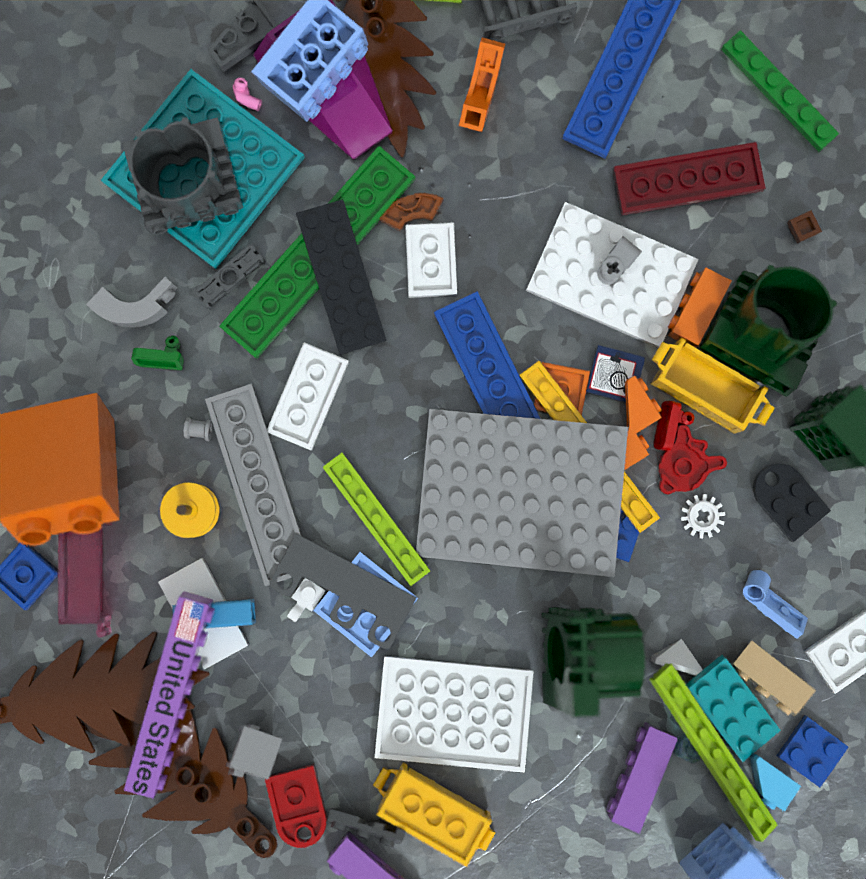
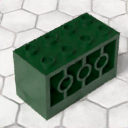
M861 384L854 387L848 385L842 390L839 388L833 393L831 391L824 396L821 394L810 403L813 406L806 412L802 411L793 418L794 424L789 429L828 472L866 467V389Z

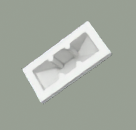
M682 639L653 654L650 659L653 663L662 666L666 663L672 664L676 670L697 675L703 670Z

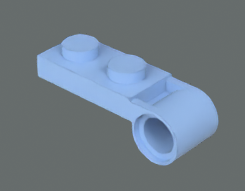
M762 570L751 571L743 589L744 597L765 616L769 617L796 639L803 635L808 618L769 589L771 578L766 572Z

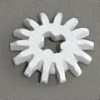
M703 494L701 501H699L697 495L694 496L695 503H692L690 500L686 501L690 508H682L681 511L687 513V516L681 517V521L688 520L689 523L684 526V529L692 527L690 535L694 536L696 531H698L699 538L703 539L704 532L707 533L709 538L713 537L711 530L717 533L720 532L716 526L717 524L724 525L725 522L719 520V516H725V512H718L722 504L719 503L715 506L713 503L716 498L712 497L710 501H706L707 494ZM699 510L709 513L706 517L708 520L706 523L704 521H697L696 518L699 516Z

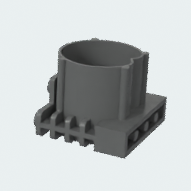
M218 117L191 124L188 118H182L181 122H173L163 130L157 128L147 129L143 132L137 130L135 132L137 139L122 143L129 171L134 179L133 183L137 191L138 201L140 202L141 213L144 217V225L148 232L163 234L172 227L185 228L190 226L191 222L198 220L202 222L211 221L217 215H233L243 208L225 134ZM193 158L203 159L209 164L204 181L192 193L176 199L161 197L159 178L162 170L167 165L184 166Z

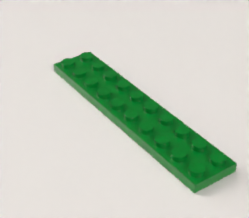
M378 146L328 203L343 199L358 245L378 223L389 207L415 181L416 176L383 148ZM302 233L219 326L256 359L259 358L319 290Z

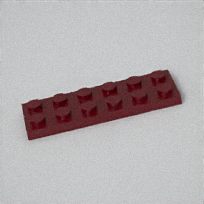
M757 142L613 167L621 216L762 192L766 189Z

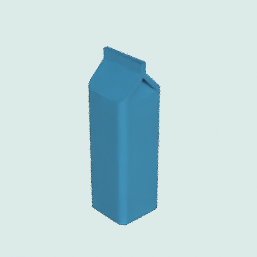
M242 599L212 602L211 607L215 608L211 623H206L205 629L256 624L255 600ZM172 605L173 615L176 605Z

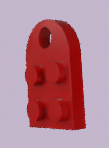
M312 764L270 775L269 779H265L279 836L285 843L296 848H305L315 844L322 837L327 824V814L315 765ZM301 827L309 828L312 834L309 839H301L298 836V829Z

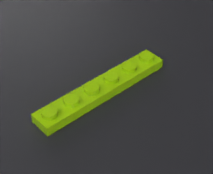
M340 453L324 465L323 469L409 585L412 586L428 574L430 569L346 456Z

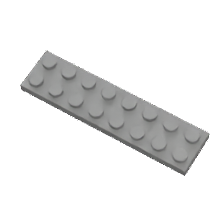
M249 384L206 398L205 401L264 585L268 586L295 534L300 536L302 534L270 435L267 431L254 386ZM282 573L278 576L277 582L292 577L287 573Z

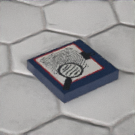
M598 345L586 393L625 403V381L631 376H636L637 379L641 377L645 357Z

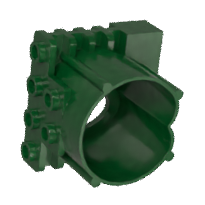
M769 265L759 276L752 272L742 271L736 278L735 284L724 301L716 321L711 325L700 349L787 397L798 388L808 367L806 363L812 355L813 348L818 343V338L825 333L831 323L833 308L837 306V301L831 300L827 289L818 278L800 268L789 266L775 268L773 265ZM757 307L768 308L779 314L788 326L790 337L785 334L782 328H773L765 324L759 316Z
M550 607L548 612H542V618L549 619L547 627H542V633H545V642H543L545 657H543V663H545L546 672H542L543 703L572 717L600 716L599 699L641 696L640 689L645 672L643 630L639 628L632 614H604V609L580 608L579 611L563 609V607Z

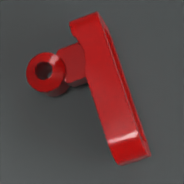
M664 401L662 403V411H660L662 418L658 420L653 444L655 449L662 451L672 450L678 423L690 425L694 422L693 413L682 411L681 403L674 401Z

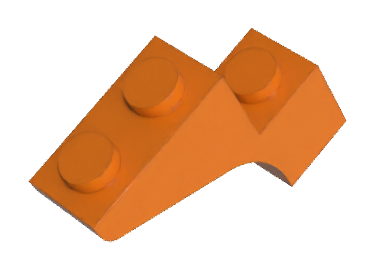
M631 376L625 381L626 427H628L624 470L649 455L646 450L649 448L648 443L642 435L638 437L636 433L662 418L659 414L662 411L659 404L654 398L650 400L646 394L648 387L641 377L637 379L636 376Z

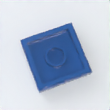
M19 543L0 564V589L23 610H28L61 572L31 545Z

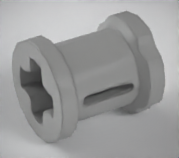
M192 417L186 418L184 438L199 437L204 438L205 441L211 440L213 433L211 419L198 421L193 420Z

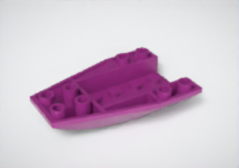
M328 0L330 3H332V4L336 7V5L334 4V2H333L332 0ZM300 10L266 34L253 55L258 63ZM365 56L361 60L357 59L354 62L349 76L345 80L341 79L338 82L334 95L330 99L323 101L320 105L321 110L315 118L309 119L314 126L353 160L393 132Z

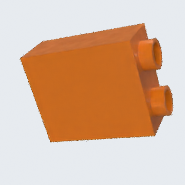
M98 393L0 414V523L18 542L25 545H41L48 542L51 535L68 531L79 534L94 533L101 529L103 523L120 520L114 418Z

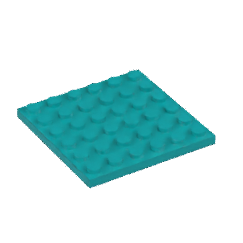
M190 69L141 131L143 132L151 128L163 130L173 122H181L182 118H188L191 124L218 117L225 134L243 208L233 215L221 214L215 216V219L202 222L198 220L191 222V225L188 227L177 228L176 226L169 228L167 233L206 263L217 269L304 160L305 156L211 83ZM123 152L101 181L141 212L137 191L133 183L134 179L129 171L125 152ZM193 158L184 166L167 165L162 170L159 178L161 197L176 199L192 193L204 181L209 164L203 159Z

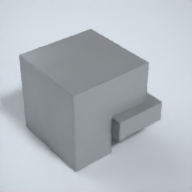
M252 724L239 726L238 731L241 733L231 761L226 763V766L230 767L228 774L243 778L245 773L257 778L269 779L282 739L259 731L260 727Z

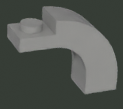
M164 277L145 298L136 302L120 301L110 291L102 287L86 305L97 315L112 324L127 328L143 327L158 321L168 313L161 305L164 302L168 303L174 297V291L177 287Z

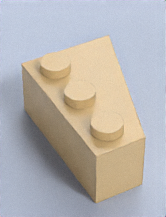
M753 641L749 643L733 663V667L736 668V672L742 680L747 682L749 679L756 685V691L767 699L770 696L777 702L776 706L788 716L790 714L796 716L816 691Z

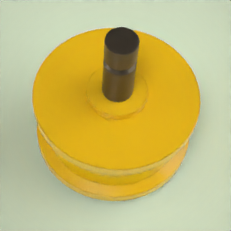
M181 483L172 487L163 497L160 506V516L164 526L172 534L183 538H194L207 534L216 525L220 514V506L215 494L206 486L195 483Z

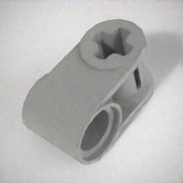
M622 236L599 267L598 279L607 285L614 284L642 251ZM610 267L614 270L611 275L607 272Z

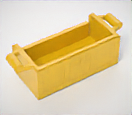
M680 338L674 344H666L664 342L660 344L652 358V361L657 364L659 370L651 385L734 434L745 431L749 423H759L765 426L775 409L765 397L769 388L765 386L759 388L760 385L744 377L739 372L732 370L692 345L685 344L686 340L684 338ZM671 348V350L669 351V353H668L667 357L665 358L664 362L661 364V362L663 361L664 357L666 356L668 350ZM761 402L765 403V406L763 407L758 418L756 420L753 419L752 417L754 416Z
M404 762L399 770L383 767L373 784L383 796L378 806V816L466 867L476 849L487 850L496 833L490 827L492 818L489 811L482 810L409 767L407 770L408 764ZM390 774H395L387 791L382 790Z

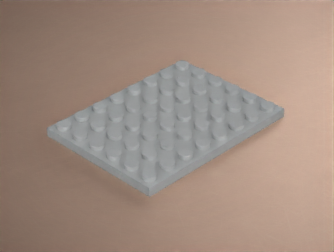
M429 409L416 552L420 557L614 577L628 427Z

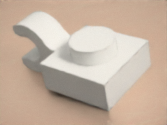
M304 578L291 597L297 603L287 617L296 622L305 608L313 611L326 590Z

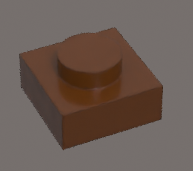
M812 210L787 222L797 244L822 232Z

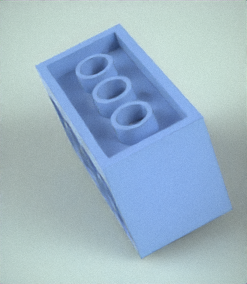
M308 0L252 70V73L267 90L307 122L310 118L313 119L318 115L323 101L330 99L334 95L338 82L341 79L345 80L352 71L351 66L357 59L361 60L365 56L369 44L364 30L328 0Z
M724 823L719 825L679 862L690 879H782L734 826L729 829Z

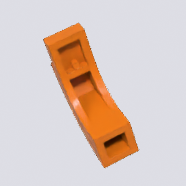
M481 38L459 126L480 132L483 131L497 84L505 43Z

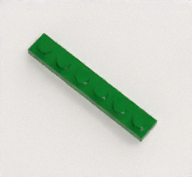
M741 30L722 46L721 50L818 152L839 134Z

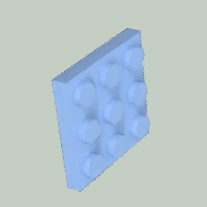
M359 552L351 562L416 597V600L418 599L416 595L362 552ZM328 591L313 611L372 657L380 646L369 641L368 633L377 616L362 609L352 628L346 629L330 618V614L340 596ZM341 606L337 611L339 620L343 622L350 621L353 617V610L349 606ZM379 626L375 630V637L378 641L384 642L391 631L386 626Z

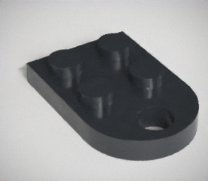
M769 465L763 468L755 477L753 493L756 501L790 542H795L831 511L801 474L789 465ZM768 472L776 475L777 481L773 486H769L765 481V476Z

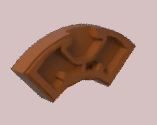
M414 193L413 195L398 198L381 216L379 221L398 231H401L407 223L413 220L426 219L433 221L443 202V198L429 193Z

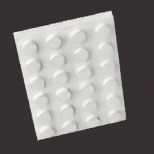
M565 202L526 291L659 348L665 339L669 329L668 325L677 311L699 259ZM624 236L642 252L614 284H604L598 279V269L609 256L613 247ZM610 267L607 272L611 275L614 270Z
M384 656L375 758L525 773L533 670Z

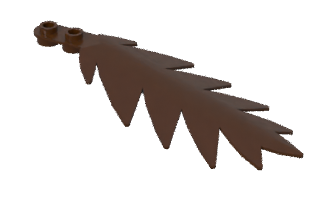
M348 0L342 12L364 30L369 44L365 58L393 131L388 137L399 155L404 157L408 140V125L421 130L425 129L417 107L405 90L435 95L436 90L424 76L401 57L433 56L434 52L411 32L396 23L427 21V16L412 0Z
M152 632L140 641L112 670L111 666L119 634H114L88 659L76 675L75 672L84 643L83 640H79L60 654L33 682L37 666H31L13 686L9 696L0 698V724L12 722V725L24 736L39 744H43L44 739L36 729L37 727L70 746L94 753L95 749L79 720L81 719L88 726L113 741L130 747L132 744L115 711L142 726L161 661L160 657L144 668L157 632ZM200 669L197 672L193 671L191 680H194V686L208 677L210 673ZM185 697L184 704H188L187 709H194L195 705Z
M187 709L184 718L180 719L177 725L178 728H181L177 742L172 743L170 751H173L174 755L170 767H165L164 775H167L164 789L163 791L158 790L157 794L175 792L143 813L142 817L164 821H201L210 819L192 829L191 833L211 834L230 827L260 858L271 857L276 852L277 840L246 808L248 791L245 776L243 775V778L237 777L234 787L233 777L231 774H228L230 767L226 766L228 761L227 753L217 728L212 729L203 756L200 758V746L191 709ZM115 711L132 745L130 747L121 745L89 760V764L111 768H130L142 726ZM86 723L82 724L86 731L95 736L112 740ZM125 784L114 791L115 794L139 795L124 791ZM247 822L251 824L250 832L245 828ZM264 840H267L269 843L268 849L263 847Z

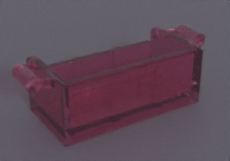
M112 522L103 523L102 526H112ZM103 528L89 534H79L73 531L58 534V623L97 624L96 635L98 637L108 636L112 632L110 627L112 614L100 615V612H103L104 589Z

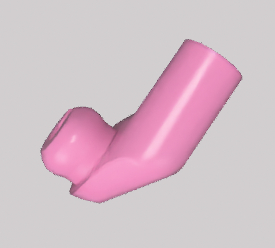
M244 78L235 79L233 92L236 101L243 106L259 111L262 100L250 95L248 83Z

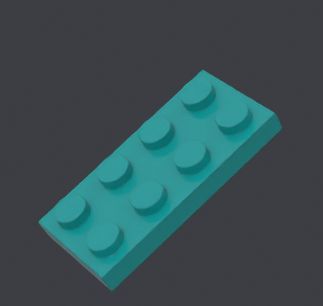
M720 655L685 684L708 720L742 762L781 731L723 655Z

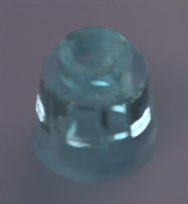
M686 735L676 736L678 740L673 753L690 763L700 761L701 757Z

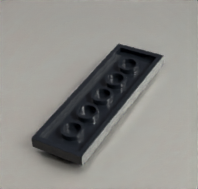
M343 199L297 212L296 217L339 355L387 341Z

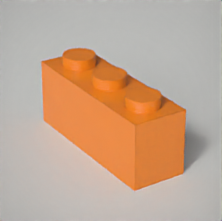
M706 267L700 273L696 272L689 284L693 286L690 293H685L680 301L679 307H681L678 316L674 314L668 325V328L671 329L668 336L676 341L684 338L686 340L685 344L688 343L695 348L699 346L732 280Z

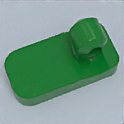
M172 335L166 338L164 351L134 348L131 359L135 365L140 367L182 370L184 359L178 351L181 346L176 336Z

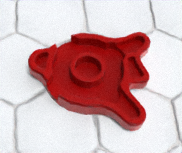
M679 425L672 450L664 451L659 460V490L667 495L673 492L694 490L705 481L712 471L724 469L727 466V460L723 456H707L705 454V450L708 447L707 441L693 438L687 425Z

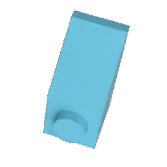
M753 753L750 756L756 791L763 796L761 800L768 807L774 810L777 806L785 812L801 786Z

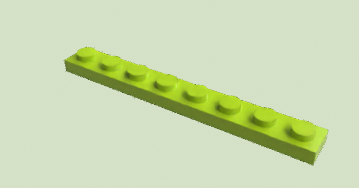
M666 663L649 679L754 839L763 842L778 824L674 666Z

